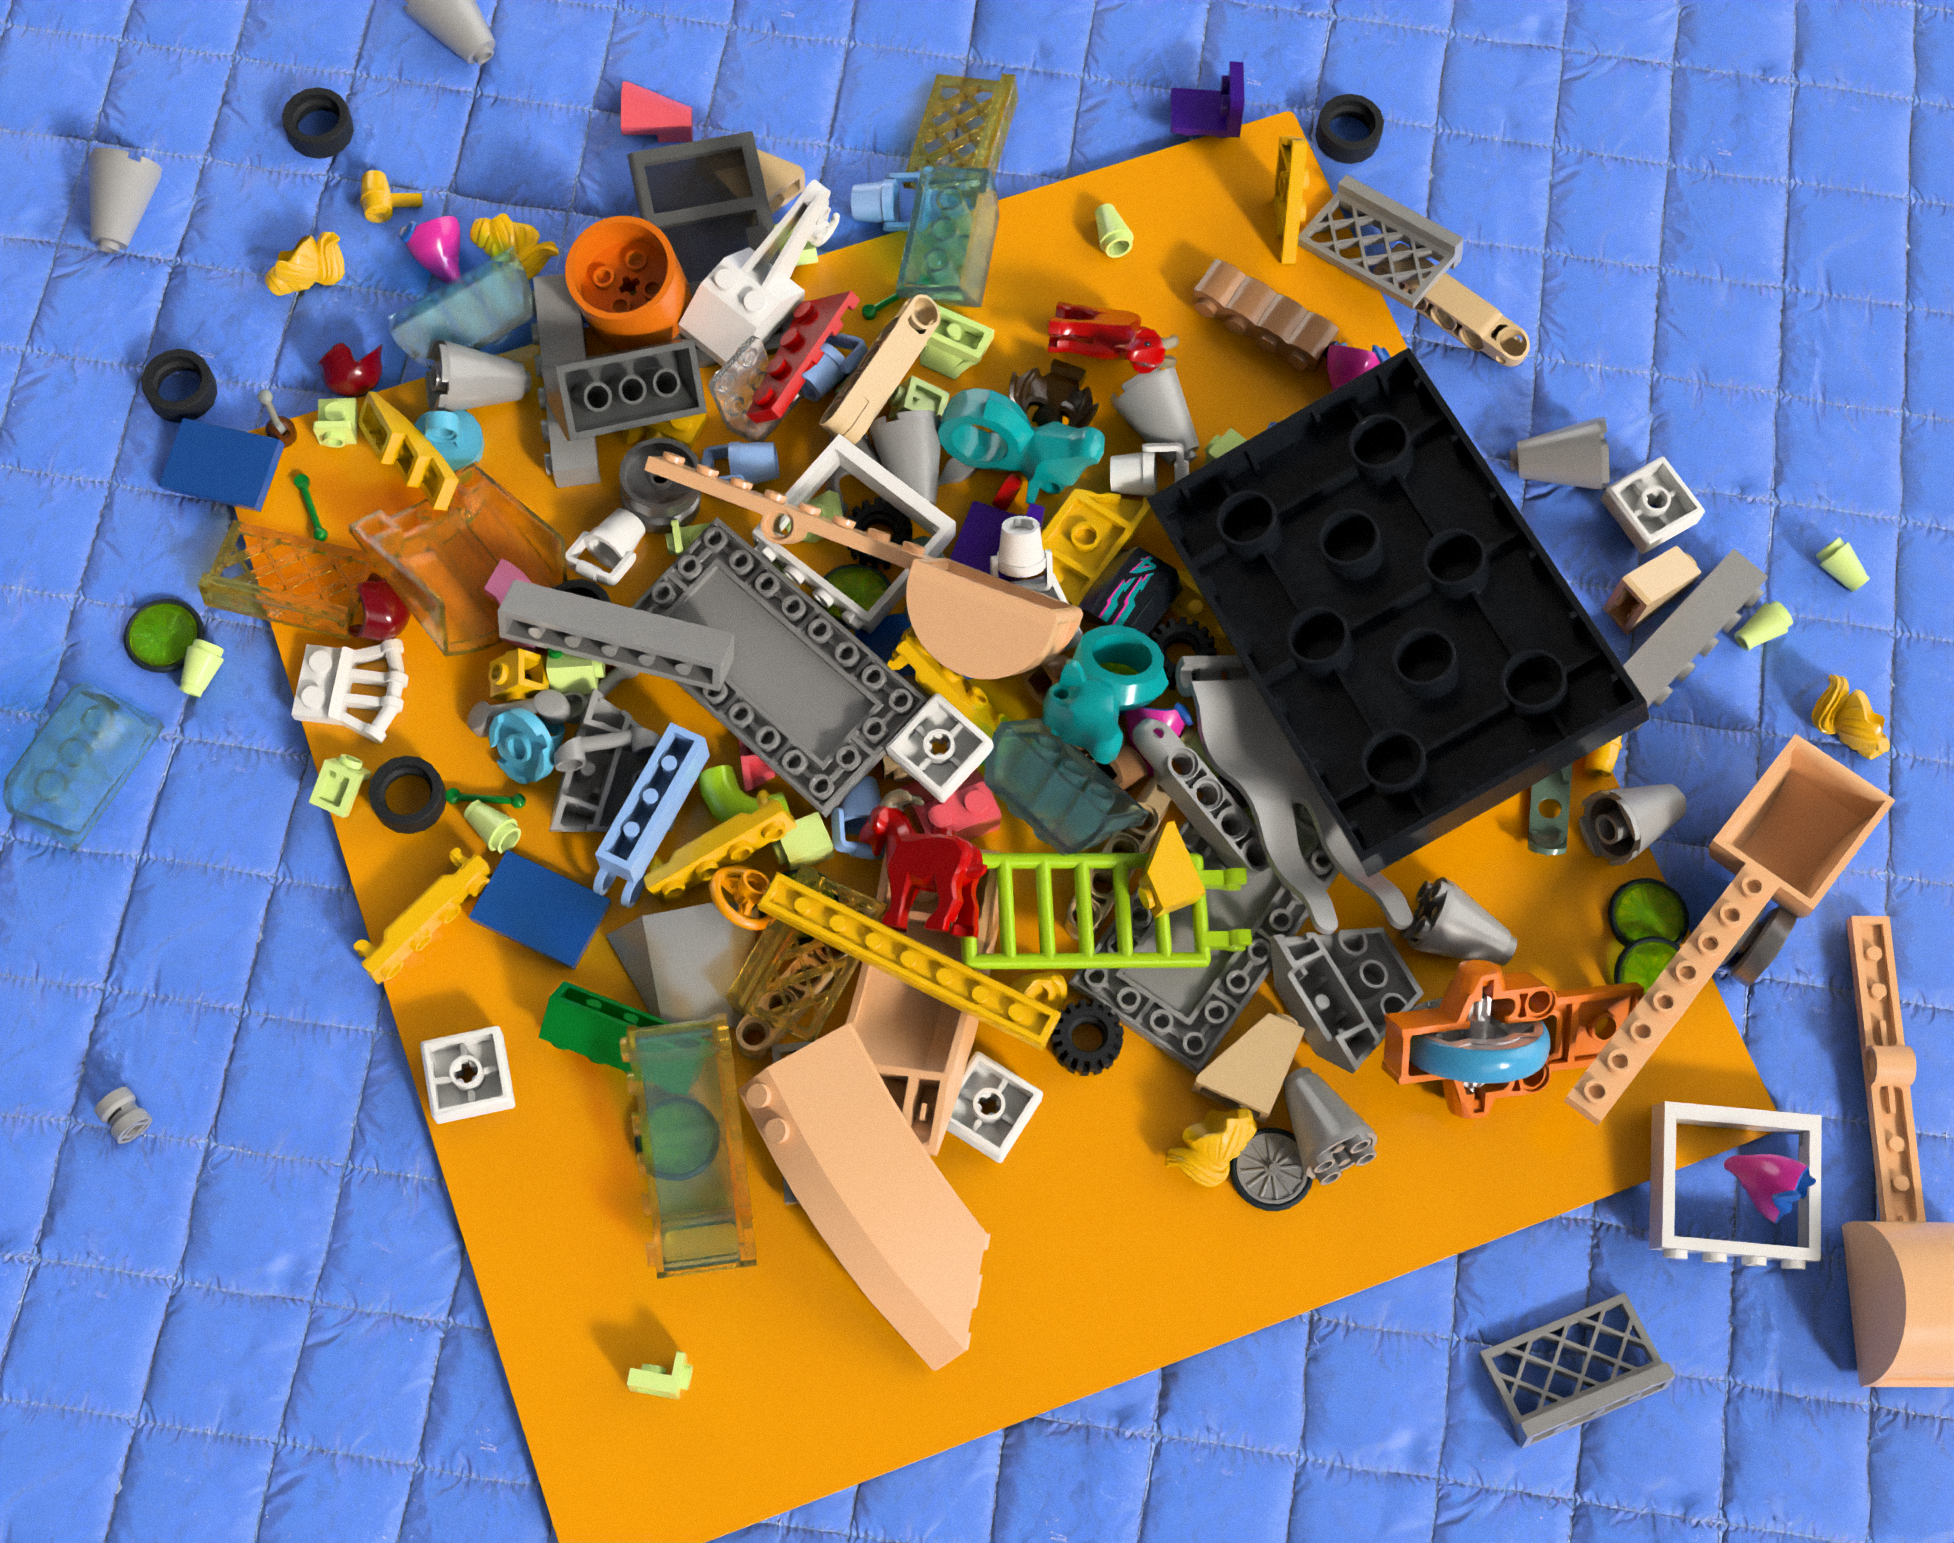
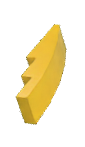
M368 391L357 423L380 463L395 465L406 486L421 488L433 509L447 511L459 479L444 457L405 416L377 393Z

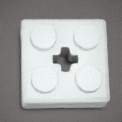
M1663 456L1606 488L1601 497L1603 504L1642 554L1697 524L1705 513V509ZM1655 504L1658 508L1651 507L1650 505Z
M935 693L885 748L888 755L940 802H945L994 750L992 739L941 694ZM935 741L938 744H943L947 741L948 751L945 754L938 753L934 755L932 744Z
M499 1026L426 1040L420 1043L431 1116L437 1124L515 1107L504 1035ZM471 1067L474 1073H477V1075L472 1077L471 1082L465 1083L463 1079H458V1077L465 1074V1068Z
M977 1051L966 1066L962 1086L946 1130L997 1163H1001L1041 1103L1043 1092ZM990 1100H994L997 1113L983 1114L981 1112L982 1106L979 1103L987 1104Z

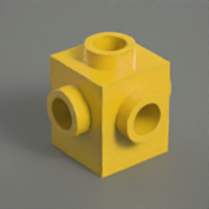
M518 648L509 650L505 655L491 661L488 674L490 698L507 703L534 698L538 692L548 690L547 657Z

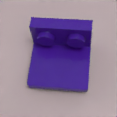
M1229 62L1228 75L1221 76L1220 91L1171 88L1170 132L1184 136L1209 135L1217 138H1240L1245 103L1244 63Z
M973 501L950 560L990 574V556H997L999 551L1002 523L1010 517L1028 516L1039 522L1041 531L1045 507L1030 503L1026 515H1016L978 501ZM998 570V575L1001 579L1009 582L1022 580V578L1007 576Z

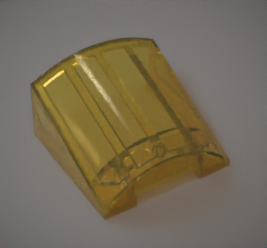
M474 463L454 472L459 481L447 511L433 509L426 498L390 517L382 510H378L348 525L350 534L444 656L477 652L503 641L499 637V605L485 595L484 587L501 558L519 568L532 584L553 589L555 586L568 581L563 536Z

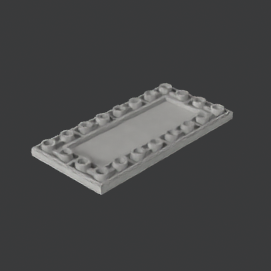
M718 517L710 523L684 553L673 562L631 607L734 633V660L720 692L678 681L675 682L826 818L887 754L886 745L928 701L925 696L895 670H891L887 663Z
M1219 775L1217 779L1242 809L1247 808L1249 805L1241 792L1232 783ZM1205 796L1200 800L1204 805L1207 804ZM1292 803L1298 845L1302 858L1313 879L1327 891L1340 871L1324 850L1306 806L1300 803ZM1187 819L1179 829V833L1188 853H1198L1203 857L1204 870L1228 869ZM1221 821L1223 831L1231 835L1230 826L1225 821ZM1246 851L1248 861L1255 865L1254 855L1250 851ZM1271 866L1259 874L1248 878L1247 884L1241 885L1239 891L1206 889L1209 931L1251 929L1252 945L1246 946L1244 952L1210 950L1211 962L1209 966L1204 968L1078 969L1068 982V987L1091 1003L1094 999L1100 1001L1099 1006L1103 1008L1106 1004L1112 1008L1111 1013L1113 1015L1117 1013L1121 1024L1198 1076L1272 970L1270 937L1284 934L1285 937L1295 936L1309 917L1303 902L1282 884ZM1138 886L1130 897L1133 952H1156L1154 917L1150 909H1145L1141 903L1138 894L1140 886ZM1190 904L1169 913L1172 952H1195ZM1116 918L1095 945V953H1118Z

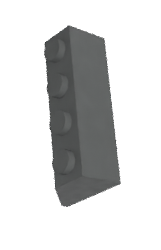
M675 339L541 366L548 404L567 441L707 413L694 339Z

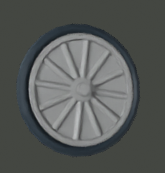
M1271 1127L1257 1129L1255 1135L1247 1142V1146L1241 1151L1240 1155L1230 1161V1176L1238 1194L1247 1203L1265 1211H1281L1293 1207L1307 1195L1312 1185L1313 1179L1308 1177L1302 1168L1295 1136L1287 1130Z

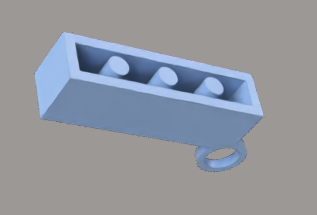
M670 722L595 853L600 866L593 884V891L599 895L606 894L616 876L628 880L621 895V905L631 908L638 901L645 887L643 880L644 876L647 875L645 870L710 757L705 737Z

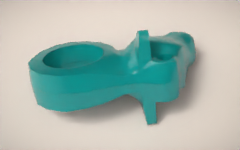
M973 388L962 390L954 395L944 409L938 429L940 444L948 454L959 462L980 469L1022 472L1028 481L1027 504H1035L1040 489L1049 494L1061 493L1066 486L1073 485L1087 467L1099 463L1104 454L1105 436L1101 431L1089 426L1075 428L1056 421L1039 427H1033L1027 415L1018 404L1007 396L988 389ZM971 424L984 426L996 433L982 431Z
M1119 625L1100 626L1085 633L1076 648L1073 659L1067 660L1059 682L1048 688L1042 702V723L1050 727L1054 735L1060 736L1064 743L1086 749L1096 762L1109 764L1117 759L1123 741V732L1118 725L1119 711L1136 710L1150 704L1164 692L1169 684L1163 668L1164 655L1158 644L1134 628ZM1109 662L1124 664L1133 668L1139 674L1128 676L1114 674L1103 669L1099 664Z

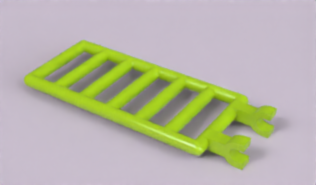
M981 853L983 864L987 865V869L997 870L1001 953L977 954V939L961 937L962 964L974 970L1204 968L1209 966L1211 962L1210 950L1244 952L1246 946L1252 945L1251 929L1209 931L1205 893L1196 903L1191 904L1195 952H1172L1169 913L1154 918L1156 952H1133L1128 868H1144L1150 853ZM1189 853L1205 891L1206 889L1239 891L1241 885L1247 884L1246 868L1204 870L1203 857L1198 853ZM1012 869H1035L1040 953L1016 952ZM1051 869H1074L1079 953H1056ZM1090 869H1112L1118 953H1095Z

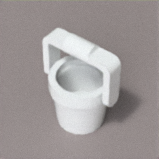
M1177 442L1142 444L1143 452L1116 455L1110 458V485L1112 493L1143 495L1145 498L1156 494V452L1176 451V461L1174 462L1175 482L1189 475V461L1184 460V447Z
M617 508L598 527H594L590 532L584 531L565 553L567 566L577 574L594 582H600L606 586L616 585L636 560V554L633 551L645 534L643 523L632 512L623 508ZM587 548L596 560L613 570L611 573H607L591 563L577 559V557Z
M1028 516L1010 517L1002 523L997 556H990V575L999 578V570L1007 576L1026 578L1035 576L1044 570V579L1012 581V583L1041 592L1051 589L1053 584L1051 549L1043 550L1040 524L1036 519Z

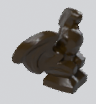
M1053 359L1050 373L1045 376L1040 374L1038 367L1025 372L1020 377L1017 376L1016 372L1012 374L1008 398L1018 404L1026 415L1031 406L1039 407L1031 420L1036 422L1038 426L1052 421L1062 423L1064 416L1069 420L1068 426L1075 428L1087 427L1092 422L1099 408L1098 402L1093 405L1092 392L1089 386L1080 390L1085 381L1086 370Z

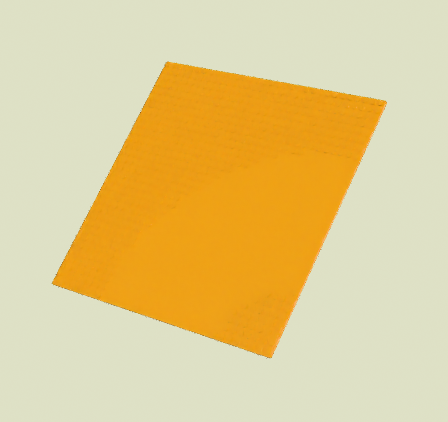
M1285 111L1241 125L1240 138L1204 136L924 223L919 231H896L817 256L818 262L795 266L790 277L793 282L805 290L804 301H811L852 290L860 301L854 310L846 309L840 318L844 325L838 333L863 339L868 350L883 328L894 319L903 304L909 298L919 294L927 295L937 305L994 329V338L979 364L970 366L955 380L922 366L919 354L899 383L901 385L913 375L950 393L948 403L958 392L973 388L993 390L1009 397V384L1013 372H1016L1017 376L1020 377L1025 372L1038 367L1040 374L1045 376L1050 373L1053 359L1086 370L1085 381L1080 390L1089 386L1092 392L1093 405L1097 402L1099 403L1097 413L1089 427H1093L1104 434V454L1099 463L1087 467L1073 485L1066 486L1061 493L1049 494L1042 489L1039 490L1035 504L1045 507L1041 534L1074 489L1091 490L1096 494L1112 493L1110 485L1111 456L1143 452L1142 444L1147 443L1113 408L1109 401L1113 393H1115L1117 398L1122 395L1124 390L1121 386L1139 374V372L1133 369L1130 361L1103 360L1071 352H1047L1049 338L1052 335L1048 334L1049 320L1051 317H1055L1058 302L1130 311L1142 318L1141 326L1155 329L1161 338H1168L1172 334L1178 336V346L1166 350L1165 355H1172L1177 359L1174 367L1200 444V448L1195 452L1198 457L1189 463V474L1204 466L1207 456L1204 452L1205 448L1216 435L1222 437L1232 428L1246 440H1249L1265 431L1270 422L1278 423L1332 392L1327 373L1326 358H1323L1314 373L1296 370L1283 355L1263 351L1258 347L1253 338L1235 335L1227 329L1221 320L1206 318L1196 311L1195 306L1191 304L1193 291L1215 259L1235 266L1246 276L1265 283L1277 294L1287 296L1301 304L1307 311L1319 314L1331 321L1339 328L1336 337L1339 344L1344 342L1347 343V347L1372 351V345H1377L1380 348H1386L1390 357L1407 348L1380 291L1298 245L1296 264H1281L1280 254L1283 237H1278L1274 207L1279 136H1296L1307 140L1295 114L1291 111ZM1309 143L1307 144L1305 168L1309 170L1308 190H1303L1302 199H1305L1306 219L1305 221H1300L1299 234L1334 196ZM1103 204L1114 205L1121 218L1133 233L1132 249L1121 257H1109L1100 249L1095 210ZM1340 207L1332 214L1333 221L1345 219ZM1350 228L1335 230L1337 240L1354 238ZM1330 231L1315 233L1310 238L1317 243L1332 241ZM1359 247L1339 250L1340 256L1346 259L1361 257ZM921 275L927 278L928 285L925 289H916L879 310L876 317L872 320H867L863 317L862 308L865 305H875L914 283L917 276ZM590 326L584 328L587 357L622 350L605 345L593 333ZM780 326L773 335L783 333L782 327ZM680 333L681 339H687ZM534 343L496 355L524 365L525 371H529L531 375L529 393H524L523 398L518 401L465 410L472 414L480 424L485 447L481 460L478 463L475 461L472 466L466 469L467 473L457 477L459 481L447 511L433 509L421 488L406 486L395 465L380 463L359 425L357 426V444H346L340 448L320 445L313 430V422L318 421V410L290 418L297 430V439L291 446L283 448L261 512L234 506L294 699L307 644L334 648L345 646L358 650L380 645L383 642L365 638H354L348 634L349 626L355 624L363 625L364 614L360 594L357 592L358 583L366 581L370 574L377 573L386 580L399 585L405 591L410 601L411 616L407 626L401 634L393 638L403 641L404 652L401 655L405 674L409 676L407 687L402 690L401 699L404 701L402 712L396 714L384 732L387 737L383 743L377 744L345 726L301 721L318 776L325 759L340 757L341 754L350 755L363 762L362 767L372 771L370 779L362 781L349 816L343 818L331 812L330 815L370 942L375 948L383 943L384 930L442 875H454L457 872L450 859V852L454 848H460L462 850L461 854L469 859L474 854L479 855L487 862L492 875L505 854L499 853L497 850L491 851L464 818L466 808L472 803L469 801H460L457 805H450L446 800L444 812L438 821L425 831L413 834L397 833L384 826L371 807L368 791L371 778L377 769L390 759L401 756L420 757L431 763L440 774L445 791L456 788L460 793L508 797L518 793L522 794L526 798V803L520 809L514 808L511 804L484 803L517 821V827L521 829V836L517 844L509 851L593 890L594 880L600 869L595 853L607 832H549L552 806L563 772L556 770L554 765L551 773L537 782L531 781L527 784H520L509 778L499 767L497 761L502 758L498 752L497 745L491 748L489 736L478 737L467 725L468 714L476 703L480 701H486L489 705L506 703L490 698V681L488 677L490 662L505 655L509 650L519 648L501 640L499 637V605L485 595L484 587L501 558L519 568L532 584L553 589L555 586L568 580L584 579L594 582L570 569L566 563L565 553L584 531L590 532L594 527H598L617 508H622L619 482L620 463L627 451L639 442L645 441L647 435L645 432L640 439L628 445L625 444L623 430L596 436L601 483L557 488L554 474L547 475L544 453L551 452L550 442H544L542 436L541 420H547V410H540L538 388L544 387L543 377H537L534 356L541 355L540 345H534ZM832 345L845 359L852 352V350ZM776 354L751 358L736 376H733L720 364L699 368L707 413H704L706 414L707 421L691 450L697 456L699 463L703 458L704 449L710 446L724 445L736 441H741V443L774 442L778 455L780 476L778 479L754 484L751 490L764 494L765 489L785 495L828 447L829 433L819 425V422L837 396L835 390L840 384H837L817 402L806 399L798 392L780 419L755 424L746 413L753 401L754 392L760 387L767 373L766 368L768 364L774 359ZM425 377L375 392L405 416L413 425L421 415L432 410L427 404ZM367 395L356 398L358 417ZM888 401L875 420L886 416V423L893 421L888 418L891 409ZM1031 406L1027 413L1029 422L1033 427H1039L1036 422L1031 421L1034 413L1039 408L1037 406ZM1063 416L1062 424L1067 425L1069 420ZM971 424L977 429L988 433L993 431L981 425ZM266 426L248 432L266 436ZM868 428V430L866 431V433H867L868 437L870 438V440H871V442H872V444H873V446H874V443H873V441H872V438H871L870 433H869V428ZM942 445L940 450L939 477L946 463L953 458ZM1156 453L1158 493L1175 483L1174 465L1169 466ZM728 458L714 460V469L719 471L718 477L731 475ZM981 469L962 482L943 484L938 487L937 504L935 507L956 522V536L942 551L945 558L950 559L972 502L978 501L993 506L992 502L1011 473L1023 480V485L1006 511L1016 515L1027 514L1030 504L1026 503L1028 481L1022 472ZM299 474L307 475L310 480L308 489L321 527L328 532V537L323 542H318L313 538L314 527L301 490L297 489L294 484V478ZM853 475L843 476L840 479L839 486L841 494H843V502L848 505L845 518H848V515L852 516V509L856 505L861 509L862 501L868 499L870 505H873L874 498L880 497V495ZM826 482L812 496L811 499L825 492ZM702 492L701 509L694 521L688 526L711 523L718 517L750 546L755 548L752 531L761 522L763 514ZM1121 494V499L1143 501L1144 497L1143 495ZM1151 510L1123 550L1139 546L1177 569V572L1180 569H1186ZM911 520L913 527L912 540L920 536L933 537ZM873 524L865 531L867 533L869 528H874L891 535L889 541L894 535L892 529L885 524ZM786 528L782 530V533L785 535L787 534ZM645 531V534L633 551L636 554L634 564L616 585L606 586L600 582H594L607 592L613 604L631 608L677 559L676 555L669 556L665 534H652ZM823 538L815 543L800 541L795 544H780L821 577H824L828 572L837 567L859 564V558L854 561L850 556V550H847V546L827 538ZM587 548L577 557V559L591 563L607 573H611L613 570L596 560ZM890 563V569L884 570L883 564H878V570L889 579L891 585L905 570L904 567L896 566L893 563ZM1044 570L1035 576L1022 578V580L1040 577L1044 575ZM845 572L829 582L867 612L885 593L883 584L876 577L865 572ZM802 583L800 586L797 585L803 592H805L810 598H812L815 601V598L812 595V589H810L804 583ZM906 594L888 615L905 613ZM831 605L830 608L825 607L832 616L843 620L841 617L843 613ZM1171 609L1162 621L1164 626L1167 625L1168 619L1174 618L1175 623L1180 621V617ZM1083 618L1079 625L1083 633L1082 636L1088 631L1100 627ZM847 629L855 636L853 629ZM1174 643L1166 650L1168 659L1176 665L1182 656H1195L1192 647L1185 643ZM1077 646L1065 650L1058 655H1066L1073 659ZM538 647L536 654L547 657L548 650ZM1216 650V655H1222L1219 651ZM387 659L356 665V669L389 671ZM1113 662L1099 664L1103 669L1114 674L1126 676L1139 674L1136 670L1124 664ZM605 664V676L616 666ZM640 672L632 679H624L604 698L619 710L627 711L632 715L631 718L661 737L670 722L705 737L710 757L701 772L720 765L732 766L739 787L744 792L738 738L674 680ZM1226 672L1222 673L1223 680H1226ZM1023 673L999 679H967L973 687L976 686L985 693L988 702L999 714H1005L1012 721L1017 731L1012 748L1003 756L997 754L999 760L995 766L981 765L977 767L978 771L986 779L1000 809V829L972 839L969 842L979 849L1000 851L1001 853H1101L1127 810L1135 803L1144 786L1152 777L1146 776L1131 791L1107 797L1103 796L1092 786L1087 777L1085 766L1072 757L1061 737L1054 735L1051 732V728L1042 723V705L1036 702L1027 692L1022 679ZM353 683L351 688V694L376 697L386 696L387 687ZM1168 684L1159 697L1144 706L1154 709H1171L1175 706L1176 702L1187 706L1194 723L1189 725V727L1194 731L1198 729L1193 697H1183L1179 693L1177 685L1174 691L1168 689ZM347 707L346 713L365 723L372 724L380 711ZM534 713L537 717L541 716L539 713ZM1119 715L1118 724L1125 734L1127 745L1132 747L1127 729L1126 715ZM563 723L565 733L562 744L574 738L579 724ZM935 741L932 744L933 754H945L948 751L946 746L948 742L945 741L943 744H938ZM1585 756L1572 763L1566 853L1546 857L1544 854H1536L1528 850L1532 788L1530 786L1379 871L1386 879L1400 889L1408 903L1412 916L1419 904L1416 902L1417 892L1425 881L1433 884L1441 877L1453 881L1510 931L1511 936L1517 938V947L1512 958L1506 965H1499L1502 974L1530 972L1554 991L1615 984L1614 967L1619 954L1625 947L1616 939L1608 922V908L1613 894L1621 885L1634 879L1652 878L1666 883L1649 846L1632 861L1617 866L1607 864L1611 861L1603 856L1596 857L1588 848L1579 827V817L1584 816L1585 806L1581 807L1583 800L1594 792L1619 789L1620 786L1613 772L1610 777H1600L1585 772ZM881 760L867 774V776L874 777L878 781L881 801L889 792L917 781L914 778L904 782H896L893 779L884 780ZM1172 761L1173 770L1177 774L1182 775L1180 765ZM416 775L399 777L386 790V805L392 812L398 815L416 813L425 807L430 800L431 791L429 784L424 778ZM779 775L774 776L751 792H744L749 796L757 797L758 792L763 789L769 795L782 791L789 812L794 817V820L818 811ZM697 780L677 813L672 832L666 833L654 854L665 864L670 861L675 850L722 824L713 817L701 796ZM1197 791L1196 795L1200 802L1204 794ZM1172 799L1168 811L1159 824L1156 836L1166 823L1174 820L1179 831L1187 820L1186 816ZM1546 799L1539 804L1538 810L1545 818H1555L1560 814L1561 807L1557 801ZM906 808L904 814L909 819L913 829L918 833L916 826L911 818V815L908 809ZM819 812L833 844L831 814L826 818ZM1136 819L1132 821L1133 826L1138 830H1148L1151 828L1146 820ZM845 834L846 841L861 842L859 835ZM1154 841L1152 842L1146 853H1150ZM770 842L754 851L747 859L732 864L760 871L770 882L776 872L783 873L789 871L786 863L779 865L771 846L774 842ZM833 846V858L806 868L820 872L828 877L837 887L843 905L848 907L854 902L863 901L874 909V899L878 890L883 859L868 860L853 857L848 853L837 851ZM1116 850V851H1114L1113 853H1128V852H1127V851H1124V850ZM650 866L646 868V874L650 873ZM1136 868L1129 880L1130 897L1139 886L1138 882L1144 868ZM1012 869L1016 952L1040 953L1035 869ZM1051 869L1056 953H1079L1078 941L1072 939L1064 928L1068 906L1075 896L1074 869ZM1339 872L1326 891L1333 903L1338 920V927L1332 934L1337 933L1339 930L1383 927L1424 992L1413 1007L1426 1001L1443 998L1450 980L1454 978L1459 963L1466 960L1422 952L1409 946L1408 940L1401 937V930L1389 923L1376 900L1351 883ZM616 876L610 889L603 895L610 898L612 904L575 970L472 922L469 915L483 893L482 891L475 897L471 895L461 905L459 914L448 924L442 923L432 933V939L422 950L418 952L413 951L403 961L402 969L393 978L383 980L558 1543H706L1650 1181L1652 1105L1669 1101L1777 1111L1712 976L1598 1126L1564 1102L1566 1096L1589 1067L1551 1071L1550 1082L1542 1091L1528 1095L1496 1098L1489 1115L1483 1118L1469 1119L1456 1116L1448 1110L1441 1080L1398 1085L1383 1071L1381 1065L1384 1060L1385 1038L1352 1074L1315 1055L1303 1035L1286 1077L1295 1070L1309 1067L1313 1073H1317L1375 1131L1378 1136L1377 1144L1374 1146L1377 1156L1363 1166H1356L1354 1164L1350 1168L1341 1171V1177L1331 1184L1321 1185L1318 1179H1313L1307 1195L1298 1204L1289 1209L1265 1211L1247 1203L1238 1194L1232 1183L1230 1171L1223 1182L1214 1187H1206L1193 1181L1176 1166L1167 1167L1164 1164L1170 1149L1177 1147L1189 1148L1182 1139L1184 1130L1187 1127L1204 1121L1211 1109L1227 1113L1233 1109L1191 1091L1197 1075L1119 1022V1025L1123 1026L1124 1034L1122 1039L1124 1040L1118 1058L1114 1060L1113 1065L1109 1069L1104 1068L1100 1074L1095 1075L1094 1072H1089L1088 1076H1081L1080 1071L1075 1070L1073 1074L1068 1071V1066L1064 1064L1062 1067L1058 1063V1056H1054L1052 1052L1051 1036L1043 1051H1040L979 1020L969 1061L974 1053L979 1051L1043 1092V1097L1003 1162L997 1163L947 1130L938 1155H929L987 1234L991 1233L988 1250L983 1252L979 1272L983 1276L977 1307L972 1309L968 1332H971L969 1349L938 1371H933L870 1302L820 1235L801 1204L785 1205L783 1175L737 1091L758 1073L773 1064L772 1051L763 1059L750 1060L739 1051L736 1028L702 1034L711 1038L699 1079L686 1096L681 1093L668 1092L661 1085L646 1079L630 1077L624 1071L610 1065L594 1063L587 1056L574 1051L558 1049L550 1042L538 1038L549 997L563 981L650 1014L606 935L641 916L712 903L709 891L710 880L699 883L687 890L680 898L670 900L665 904L653 895L645 885L635 905L627 908L621 905V895L628 880ZM804 876L791 878L833 899L830 891L820 881ZM1097 881L1093 884L1094 889L1099 893L1103 894L1112 891L1111 886L1107 882ZM721 886L725 900L727 902H735L733 895ZM1639 886L1627 891L1621 897L1617 904L1616 920L1623 935L1631 942L1648 936L1664 937L1672 941L1680 930L1681 914L1673 898L1666 892L1652 886ZM1115 904L1098 932L1094 935V947L1115 919ZM1075 914V915L1073 916V919H1074V921H1075L1076 923H1077V914ZM1308 917L1295 936H1303L1307 932H1316L1317 935L1322 933L1314 928L1310 917ZM777 920L774 924L777 930L787 936L796 938L810 936L780 920ZM998 928L994 954L1001 953L1000 928ZM767 929L757 930L746 1015L808 945H788L773 937ZM1688 929V931H1687V934H1686V936H1685L1683 942L1679 945L1680 947H1682V945L1686 942V940H1687V939L1689 938V936L1691 935L1689 929ZM1657 944L1643 945L1641 947L1659 948L1663 946ZM826 945L822 950L829 957H835L842 953V951L830 945ZM1671 951L1660 956H1644L1631 952L1623 966V983H1639L1644 987L1645 995L1676 953ZM850 956V961L846 968L779 1044L818 1040L845 1025L857 986L862 961ZM1273 968L1200 1072L1268 1013L1275 1016L1277 1013L1292 1017L1274 987ZM1078 969L990 970V978L1008 987L1025 975L1046 971L1060 973L1066 981L1067 995L1059 1012L1066 1010L1068 1004L1073 1002L1076 1005L1079 1000L1085 999L1068 987V982ZM805 972L799 975L796 981L802 986H810L818 978L813 973ZM780 1001L772 1005L770 1011L775 1015L782 1016L790 1012L792 1007L789 1003ZM1604 1018L1597 1023L1595 1033H1600L1607 1026L1608 1018ZM1081 1024L1073 1030L1072 1041L1078 1049L1090 1052L1096 1050L1102 1044V1035L1097 1027L1091 1024ZM499 1026L504 1035L515 1107L437 1124L431 1116L420 1043L426 1040ZM751 1031L745 1036L744 1041L749 1045H759L764 1041L765 1035L760 1031ZM790 1054L781 1055V1059L785 1058ZM471 1067L465 1068V1074L458 1077V1079H463L465 1083L472 1081V1077L477 1075V1073H474ZM1283 1084L1265 1123L1253 1119L1257 1129L1265 1127L1280 1128L1294 1134L1284 1097L1285 1087ZM674 1096L691 1098L705 1105L714 1115L720 1132L719 1148L711 1164L702 1173L680 1181L666 1180L649 1172L641 1163L634 1144L635 1130L644 1112L654 1103ZM990 1100L987 1104L979 1103L982 1106L981 1112L983 1114L997 1113L994 1100ZM685 1105L667 1106L657 1111L646 1124L643 1132L644 1151L651 1162L662 1170L669 1172L687 1171L697 1166L707 1155L711 1146V1129L706 1118L694 1108ZM1676 1124L1675 1171L1774 1132ZM677 1351L685 1352L687 1364L693 1365L689 1389H681L679 1400L633 1392L627 1386L630 1368L641 1370L642 1364L666 1368V1375H672Z

